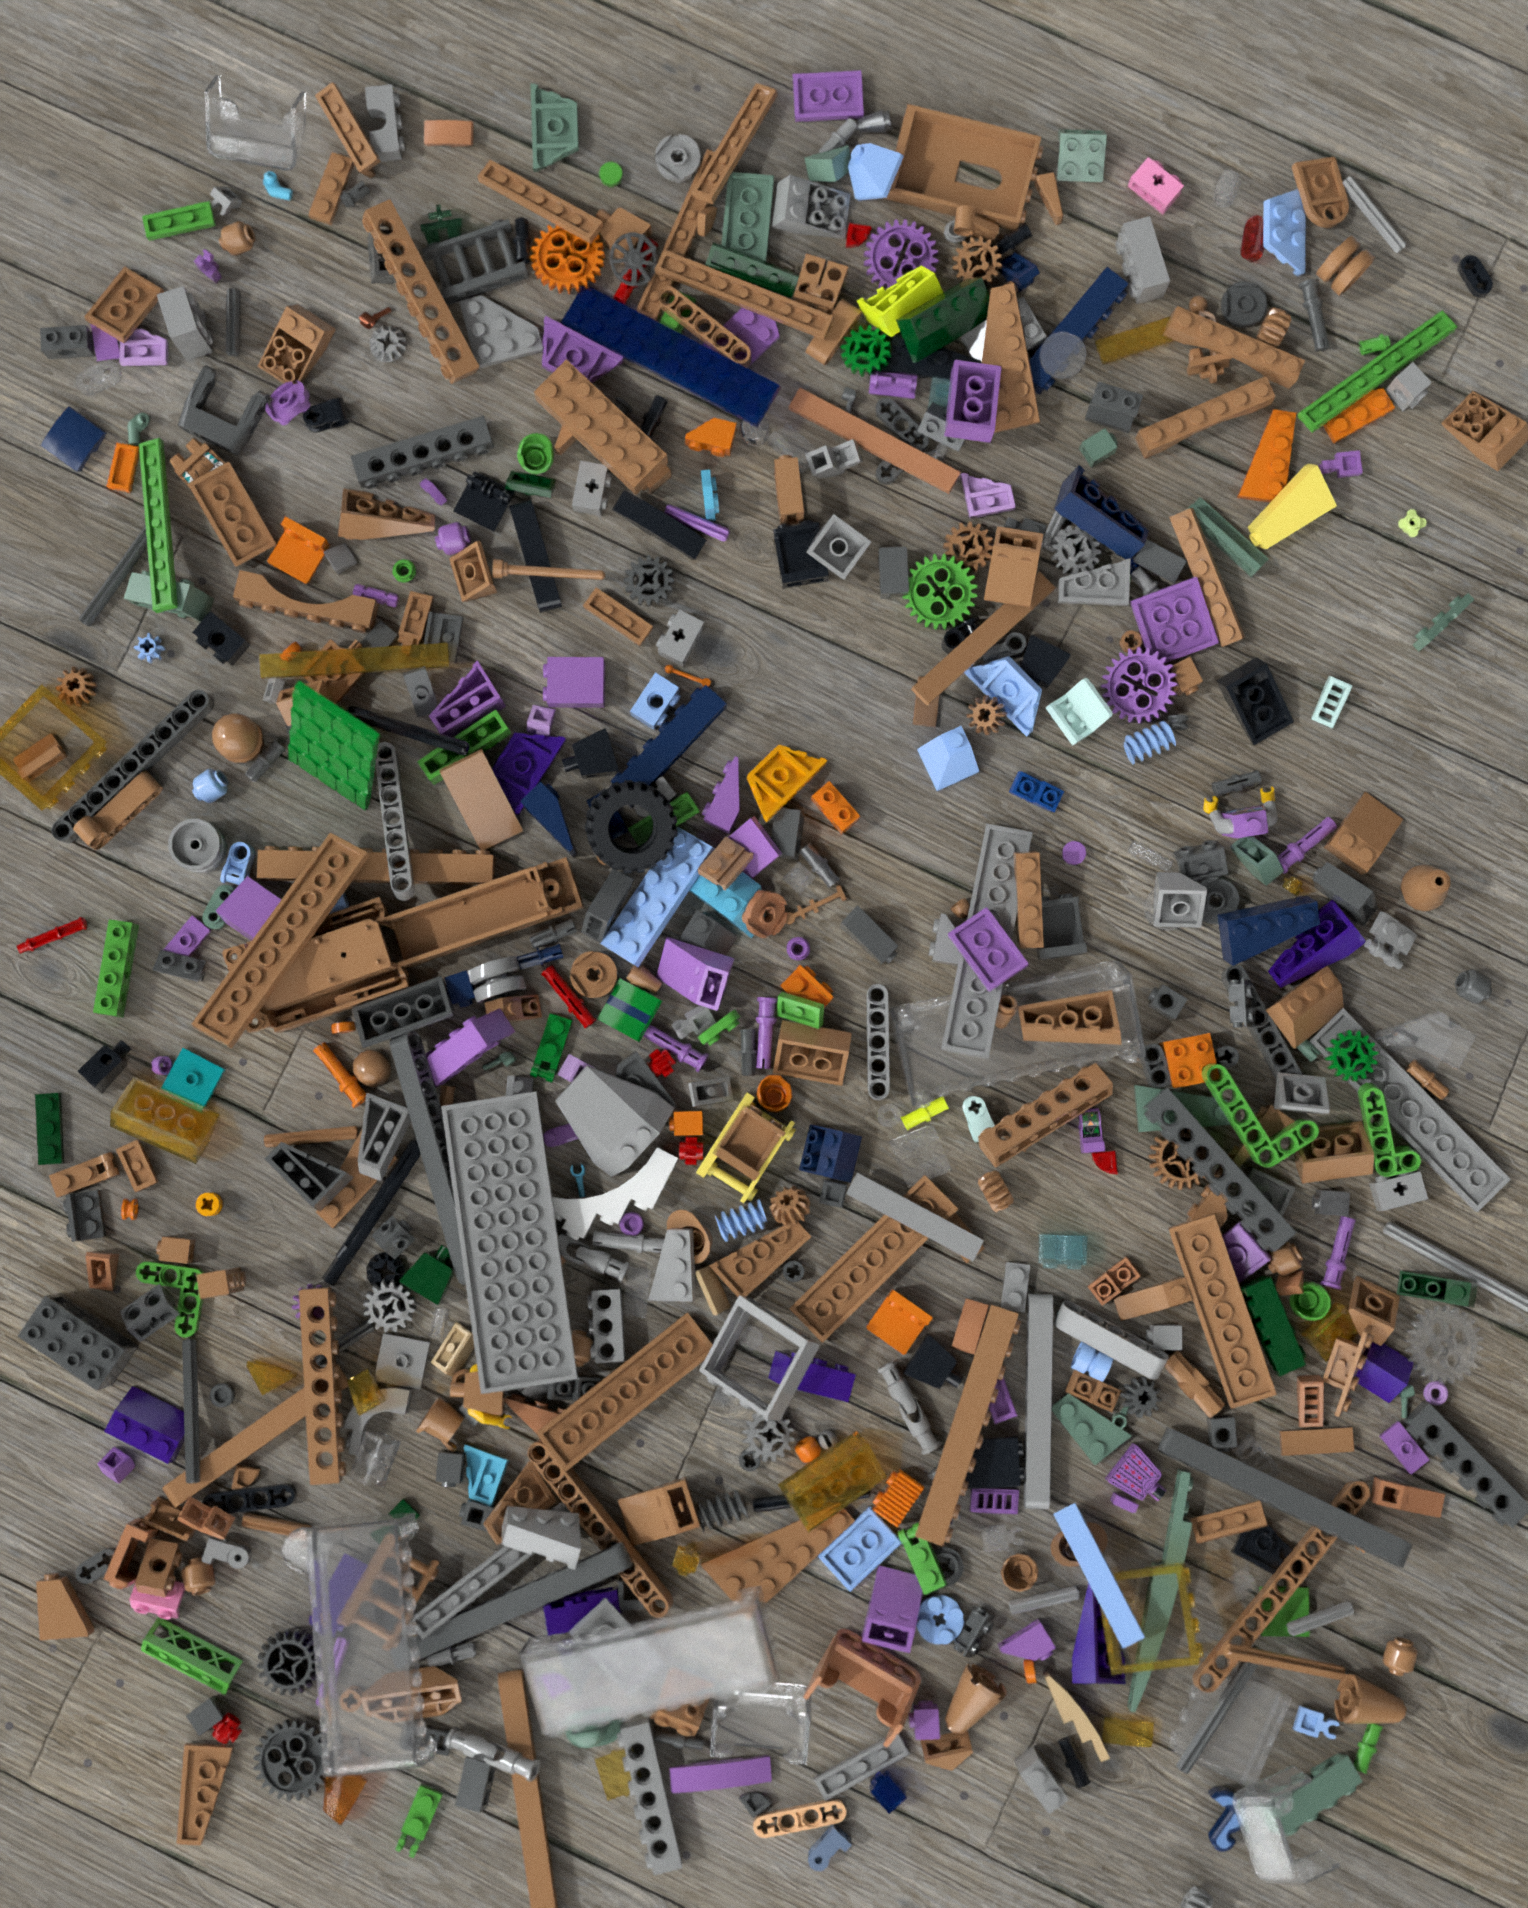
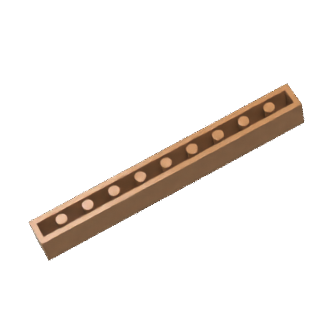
M265 846V850H258L257 878L261 881H295L319 847H312V851H303L302 847H288V850H279V847ZM360 848L366 851L370 857L351 883H390L386 848L382 849V852H373L371 848ZM410 849L414 884L480 885L495 879L496 858L494 855H490V851L478 850L476 854H466L465 850H452V854H443V850L431 849L429 853H420L418 849ZM397 862L394 867L401 868L406 862Z
M991 1304L915 1535L917 1538L942 1547L944 1542H950L953 1529L949 1528L952 1518L957 1520L961 1508L957 1501L959 1495L965 1496L969 1482L964 1480L967 1471L972 1473L976 1462L972 1455L975 1448L980 1450L984 1437L980 1435L982 1425H988L991 1412L987 1411L990 1402L995 1403L999 1389H996L995 1385L997 1379H1003L1006 1366L1002 1365L1004 1357L1010 1358L1014 1345L1010 1343L1012 1333L1017 1335L1021 1321L1017 1320L1018 1313Z

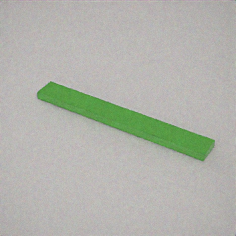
M1443 310L1300 411L1297 417L1312 433L1456 331L1457 325Z
M156 438L139 443L152 608L154 612L160 613L178 608L164 441L161 438Z

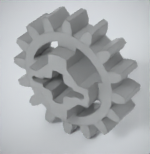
M1069 525L1064 530L1061 529L1057 536L1052 539L1051 542L1055 545L1050 547V551L1055 552V554L1051 557V560L1058 561L1055 567L1059 568L1062 566L1063 574L1068 570L1071 571V575L1086 570L1090 571L1094 568L1093 565L1099 562L1097 557L1101 554V551L1097 550L1096 547L1100 543L1094 542V537L1089 536L1084 530L1080 531L1077 525L1073 530Z
M382 1280L380 1288L374 1284L372 1287L373 1292L368 1291L366 1294L368 1299L363 1302V1306L368 1307L364 1310V1315H370L368 1323L376 1322L375 1329L378 1330L380 1326H383L386 1333L389 1327H392L394 1332H397L398 1325L405 1328L406 1320H412L413 1315L411 1313L415 1312L416 1306L410 1305L415 1302V1297H409L410 1288L404 1291V1284L400 1283L398 1286H395V1280H392L390 1285H387L385 1280ZM400 1297L403 1299L405 1303V1308L404 1305L400 1303ZM394 1299L393 1307L388 1309L385 1313L386 1305L391 1303ZM374 1304H375V1307L378 1308V1310H379V1313H380L379 1316H378L377 1313L375 1312Z
M755 1413L752 1414L753 1422L747 1420L745 1423L749 1428L742 1430V1433L747 1434V1438L743 1439L742 1442L749 1443L750 1445L746 1451H754V1459L761 1455L762 1462H766L768 1456H770L772 1462L776 1461V1455L781 1458L785 1457L783 1450L790 1451L791 1447L787 1444L794 1441V1438L789 1437V1433H792L794 1428L787 1427L790 1420L783 1421L782 1416L780 1421H776L781 1426L783 1433L778 1431L775 1420L771 1419L769 1422L764 1421V1426L760 1429H754L764 1419L757 1417ZM769 1430L770 1434L778 1438L769 1439L767 1442V1438L758 1433L768 1432ZM753 1438H757L761 1444L760 1449L755 1445ZM782 1442L776 1450L771 1452L772 1446L775 1443Z

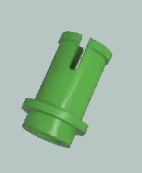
M1379 334V337L1359 341V345H1362L1359 346L1361 355L1377 351L1384 352L1386 349H1389L1390 339L1388 335Z

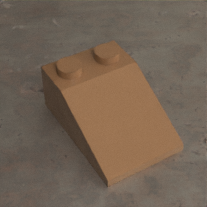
M1365 791L1323 848L1358 874L1363 875L1369 871L1381 855L1403 819Z

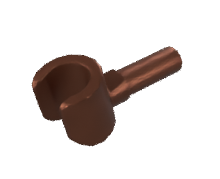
M387 307L373 316L365 311L359 317L360 324L366 329H371L377 320L392 311L390 307Z

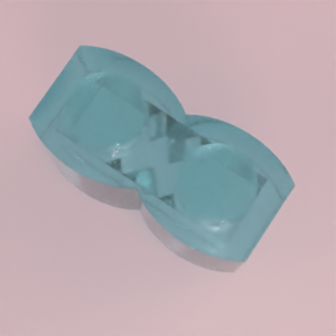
M1038 1234V1263H1043V1268L1057 1269V1264H1067V1269H1081V1265H1087V1236Z

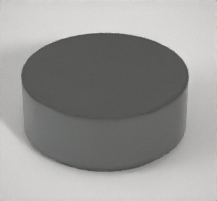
M219 1383L210 1391V1400L217 1407H226L235 1399L234 1388L228 1383Z

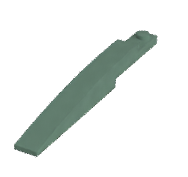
M1177 1469L1162 1563L1152 1562L1141 1623V1629L1145 1638L1138 1641L1127 1705L1131 1712H1136L1157 1660L1175 1603L1188 1549L1192 1522L1183 1519L1184 1515L1187 1516L1189 1511V1501H1186L1188 1491L1191 1492L1193 1487V1477H1190L1191 1473L1189 1471Z

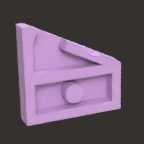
M136 329L125 344L120 341L119 362L121 366L168 365V342L162 337L151 335L144 329Z
M966 473L961 474L960 477L969 519L1015 510L1011 485L1001 482L994 483L992 480L971 477Z

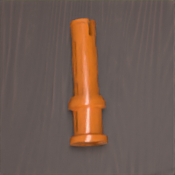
M326 1042L318 1045L313 1052L316 1053L340 1084L339 1090L341 1093L344 1092L352 1102L351 1106L353 1108L363 1104L366 1101V1092L359 1085L358 1079L348 1073Z

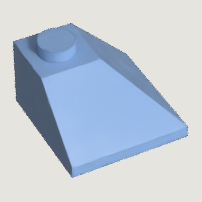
M871 143L856 145L851 153V159L848 164L855 199L862 201L887 198L904 156L901 153Z
M962 726L936 737L917 749L936 791L979 772L972 747Z

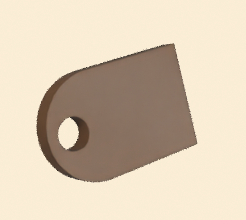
M1329 157L1293 164L1291 167L1307 217L1315 225L1322 228H1332L1338 225L1347 216L1349 203L1336 158ZM1325 211H1329L1332 214L1333 220L1327 218Z

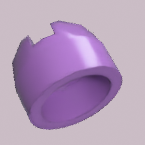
M158 1056L151 1062L152 1071L158 1075H167L172 1068V1061L167 1056Z

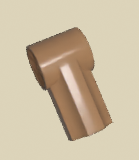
M963 205L957 207L954 233L960 236L972 235L977 238L982 236L984 241L989 239L994 241L999 233V225L993 220L978 215L976 208Z

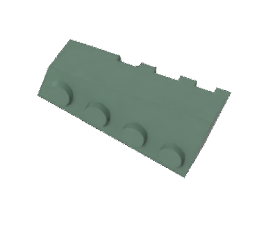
M1337 1753L1311 1768V1775L1297 1776L1291 1780L1292 1786L1280 1790L1277 1788L1270 1792L1272 1796L1270 1799L1263 1803L1260 1799L1253 1802L1252 1805L1265 1828L1283 1835H1293L1300 1829V1825L1315 1820L1319 1816L1318 1813L1320 1811L1335 1806L1338 1803L1337 1799L1356 1791V1786L1363 1781L1349 1757Z

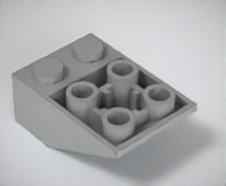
M789 175L777 183L772 227L795 234L844 239L850 194Z

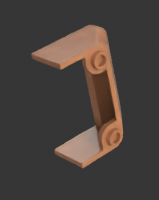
M840 1629L833 1637L817 1665L803 1698L807 1700L818 1685L824 1688H831L839 1679L879 1703L876 1709L877 1717L883 1724L890 1727L883 1746L888 1748L905 1725L921 1683V1676L915 1668L874 1644L863 1642L862 1637L853 1631Z

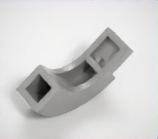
M400 1386L380 1388L364 1396L354 1405L344 1425V1428L353 1430V1433L349 1432L346 1447H350L348 1454L359 1455L362 1453L366 1428L370 1419L375 1414L380 1412L408 1413L412 1388Z

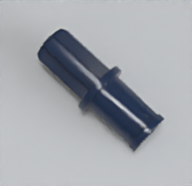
M560 944L541 950L536 948L537 951L517 956L520 970L539 964L544 966L543 963L564 958Z

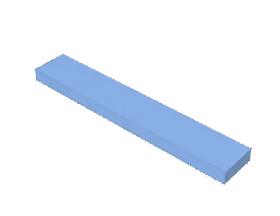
M1076 1502L1054 1513L1122 1648L1145 1638Z

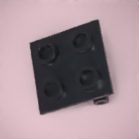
M474 471L472 475L469 474L467 476V485L453 512L495 532L515 491L505 489L506 486Z

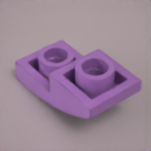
M91 324L97 361L120 358L118 340Z

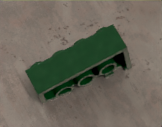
M1259 1276L1239 1285L1252 1324L1275 1375L1283 1376L1305 1366V1351L1296 1341L1295 1329L1288 1321L1285 1307L1279 1299L1271 1277Z

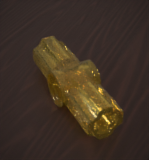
M689 1543L685 1546L678 1545L672 1566L677 1568L679 1575L695 1574L701 1553L695 1550V1545Z

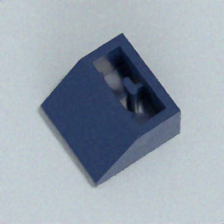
M810 1124L799 1170L851 1183L862 1137Z

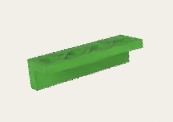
M160 1617L156 1619L143 1639L140 1650L224 1695L229 1690L234 1676L243 1663V1660ZM161 1626L168 1630L170 1637L161 1639L154 1635V1633ZM185 1639L190 1642L191 1648L182 1650L178 1648L176 1641ZM206 1650L211 1653L212 1659L203 1661L199 1659L197 1652ZM227 1661L235 1666L230 1674L220 1670L218 1663Z

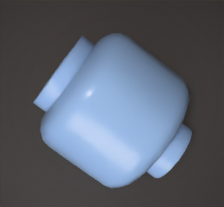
M210 768L193 779L194 789L192 792L199 801L203 800L206 803H213L227 793V785L229 783L223 772Z

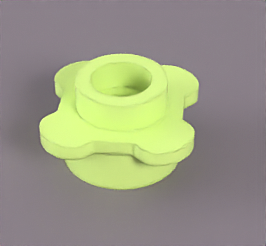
M1413 509L1409 510L1407 516L1398 522V526L1410 537H1416L1420 528H1424L1427 524L1426 519L1420 518Z

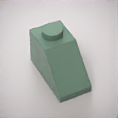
M1253 836L1240 838L1230 846L1232 852L1248 871L1266 886L1284 872L1276 854Z

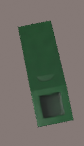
M1400 1271L1397 1294L1474 1308L1478 1284Z

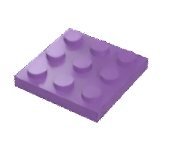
M1192 577L1130 601L1145 649H1151V656L1156 651L1160 652L1159 660L1167 657V662L1219 643L1197 577Z

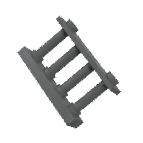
M509 219L496 220L490 226L440 243L432 242L422 249L426 261L433 259L442 284V288L439 291L447 306L529 278L524 261L516 262L507 237V234L512 232ZM496 237L499 239L508 264L500 270L494 269L485 241ZM473 245L477 246L486 271L484 275L479 277L472 276L463 250L464 248ZM455 252L464 278L462 283L456 285L451 284L441 257Z

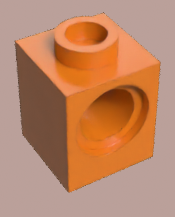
M703 1111L674 1112V1117H669V1130L674 1131V1136L703 1135Z

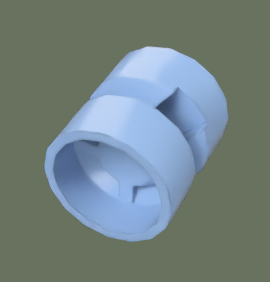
M1081 1341L1074 1354L1071 1368L1081 1373L1088 1371L1090 1377L1103 1382L1112 1365L1113 1358Z

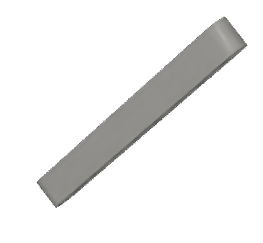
M1028 1294L1024 1509H1049L1052 1294Z

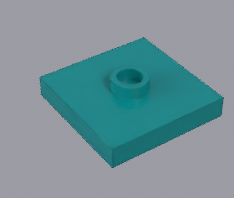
M182 1048L160 1090L200 1111H204L226 1069L186 1048Z

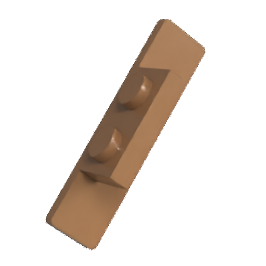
M1367 1325L1364 1329L1359 1344L1340 1336L1336 1338L1323 1376L1325 1383L1343 1390L1334 1416L1340 1417L1343 1411L1348 1412L1352 1403V1399L1349 1398L1351 1390L1355 1391L1360 1379L1356 1377L1358 1369H1363L1367 1356L1363 1355L1365 1348L1369 1349L1374 1339V1335L1371 1334L1373 1328L1371 1325Z

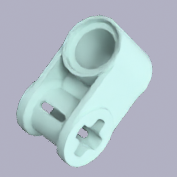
M969 1096L964 1100L962 1108L974 1142L977 1143L979 1142L978 1136L981 1132L995 1125L983 1099ZM971 1101L980 1105L977 1107L976 1113L968 1109L971 1106Z

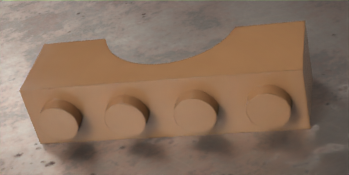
M1013 852L1017 892V946L1020 949L1041 948L1044 946L1040 852Z

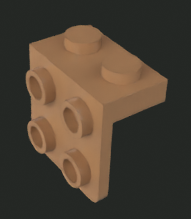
M670 1667L650 1719L655 1720L654 1722L659 1726H669L677 1729V1732L681 1735H692L695 1737L714 1688L713 1682L677 1667Z

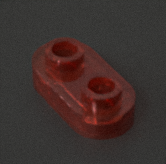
M1259 215L1252 216L1246 222L1240 249L1242 258L1251 263L1258 261L1265 250L1263 247L1264 218Z

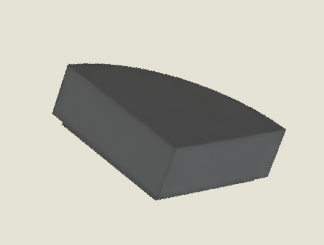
M747 1792L739 1796V1800L753 1818L773 1804V1801L768 1796L760 1792Z

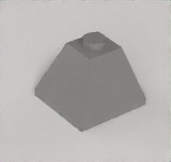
M1157 872L1154 886V927L1201 928L1207 888L1182 873Z

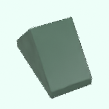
M849 146L804 157L809 181L836 182L849 172L848 164L851 159Z

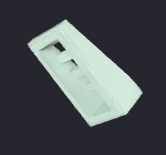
M1329 676L1311 719L1333 728L1353 685ZM1332 685L1343 689L1342 692L1338 693L1331 690ZM1328 694L1338 697V702L1328 699ZM1324 703L1335 706V710L1332 711L1323 707ZM1323 711L1332 715L1331 719L1320 716V712Z

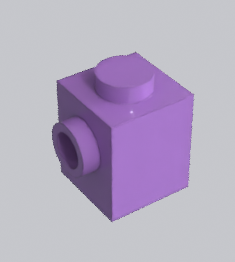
M919 1701L918 1705H913V1712L909 1713V1726L914 1728L916 1740L940 1739L938 1706L933 1704L932 1701Z

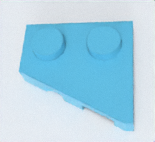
M466 1444L464 1446V1453L466 1452L467 1457L466 1473L469 1479V1498L488 1506H494L509 1459Z

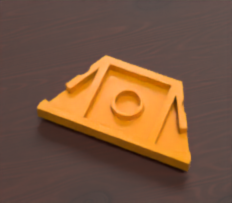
M777 745L747 775L748 783L764 820L768 822L827 764L828 760L822 757L820 759L807 756L806 752L794 751L789 747Z

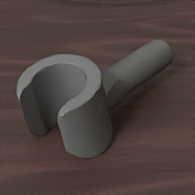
M845 387L841 399L848 401L846 412L851 414L853 403L856 399V392L854 389Z

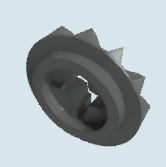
M935 1548L934 1553L939 1562L944 1563L950 1558L948 1566L953 1572L944 1570L943 1574L947 1581V1586L953 1585L962 1576V1558L951 1548Z

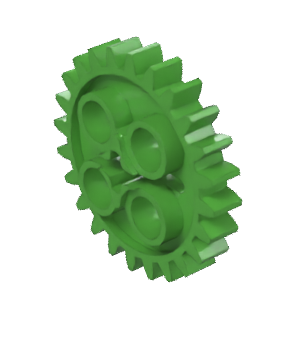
M933 554V561H930L928 557H924V565L918 561L916 562L917 571L909 569L913 576L912 578L908 577L910 583L909 592L903 596V599H909L910 601L905 608L914 609L910 616L919 615L917 623L926 620L925 627L928 628L933 623L934 629L937 630L939 624H942L944 630H946L949 622L953 627H956V619L964 622L965 620L962 615L964 613L971 615L967 608L968 606H976L971 601V598L978 597L977 594L972 593V590L976 589L978 585L971 584V581L976 578L974 575H967L971 568L962 569L964 561L961 560L958 564H955V556H952L947 561L946 554L942 555L941 560L938 559L937 554ZM940 569H946L948 572V578L944 582H940L936 578V574ZM928 575L933 578L938 587H945L946 590L943 593L954 605L953 609L947 605L943 597L935 596L937 590L927 579ZM923 583L930 587V592L925 597L918 593V588ZM955 587L961 588L963 592L959 600H953L951 597V590ZM936 602H941L944 605V612L940 615H936L932 610Z

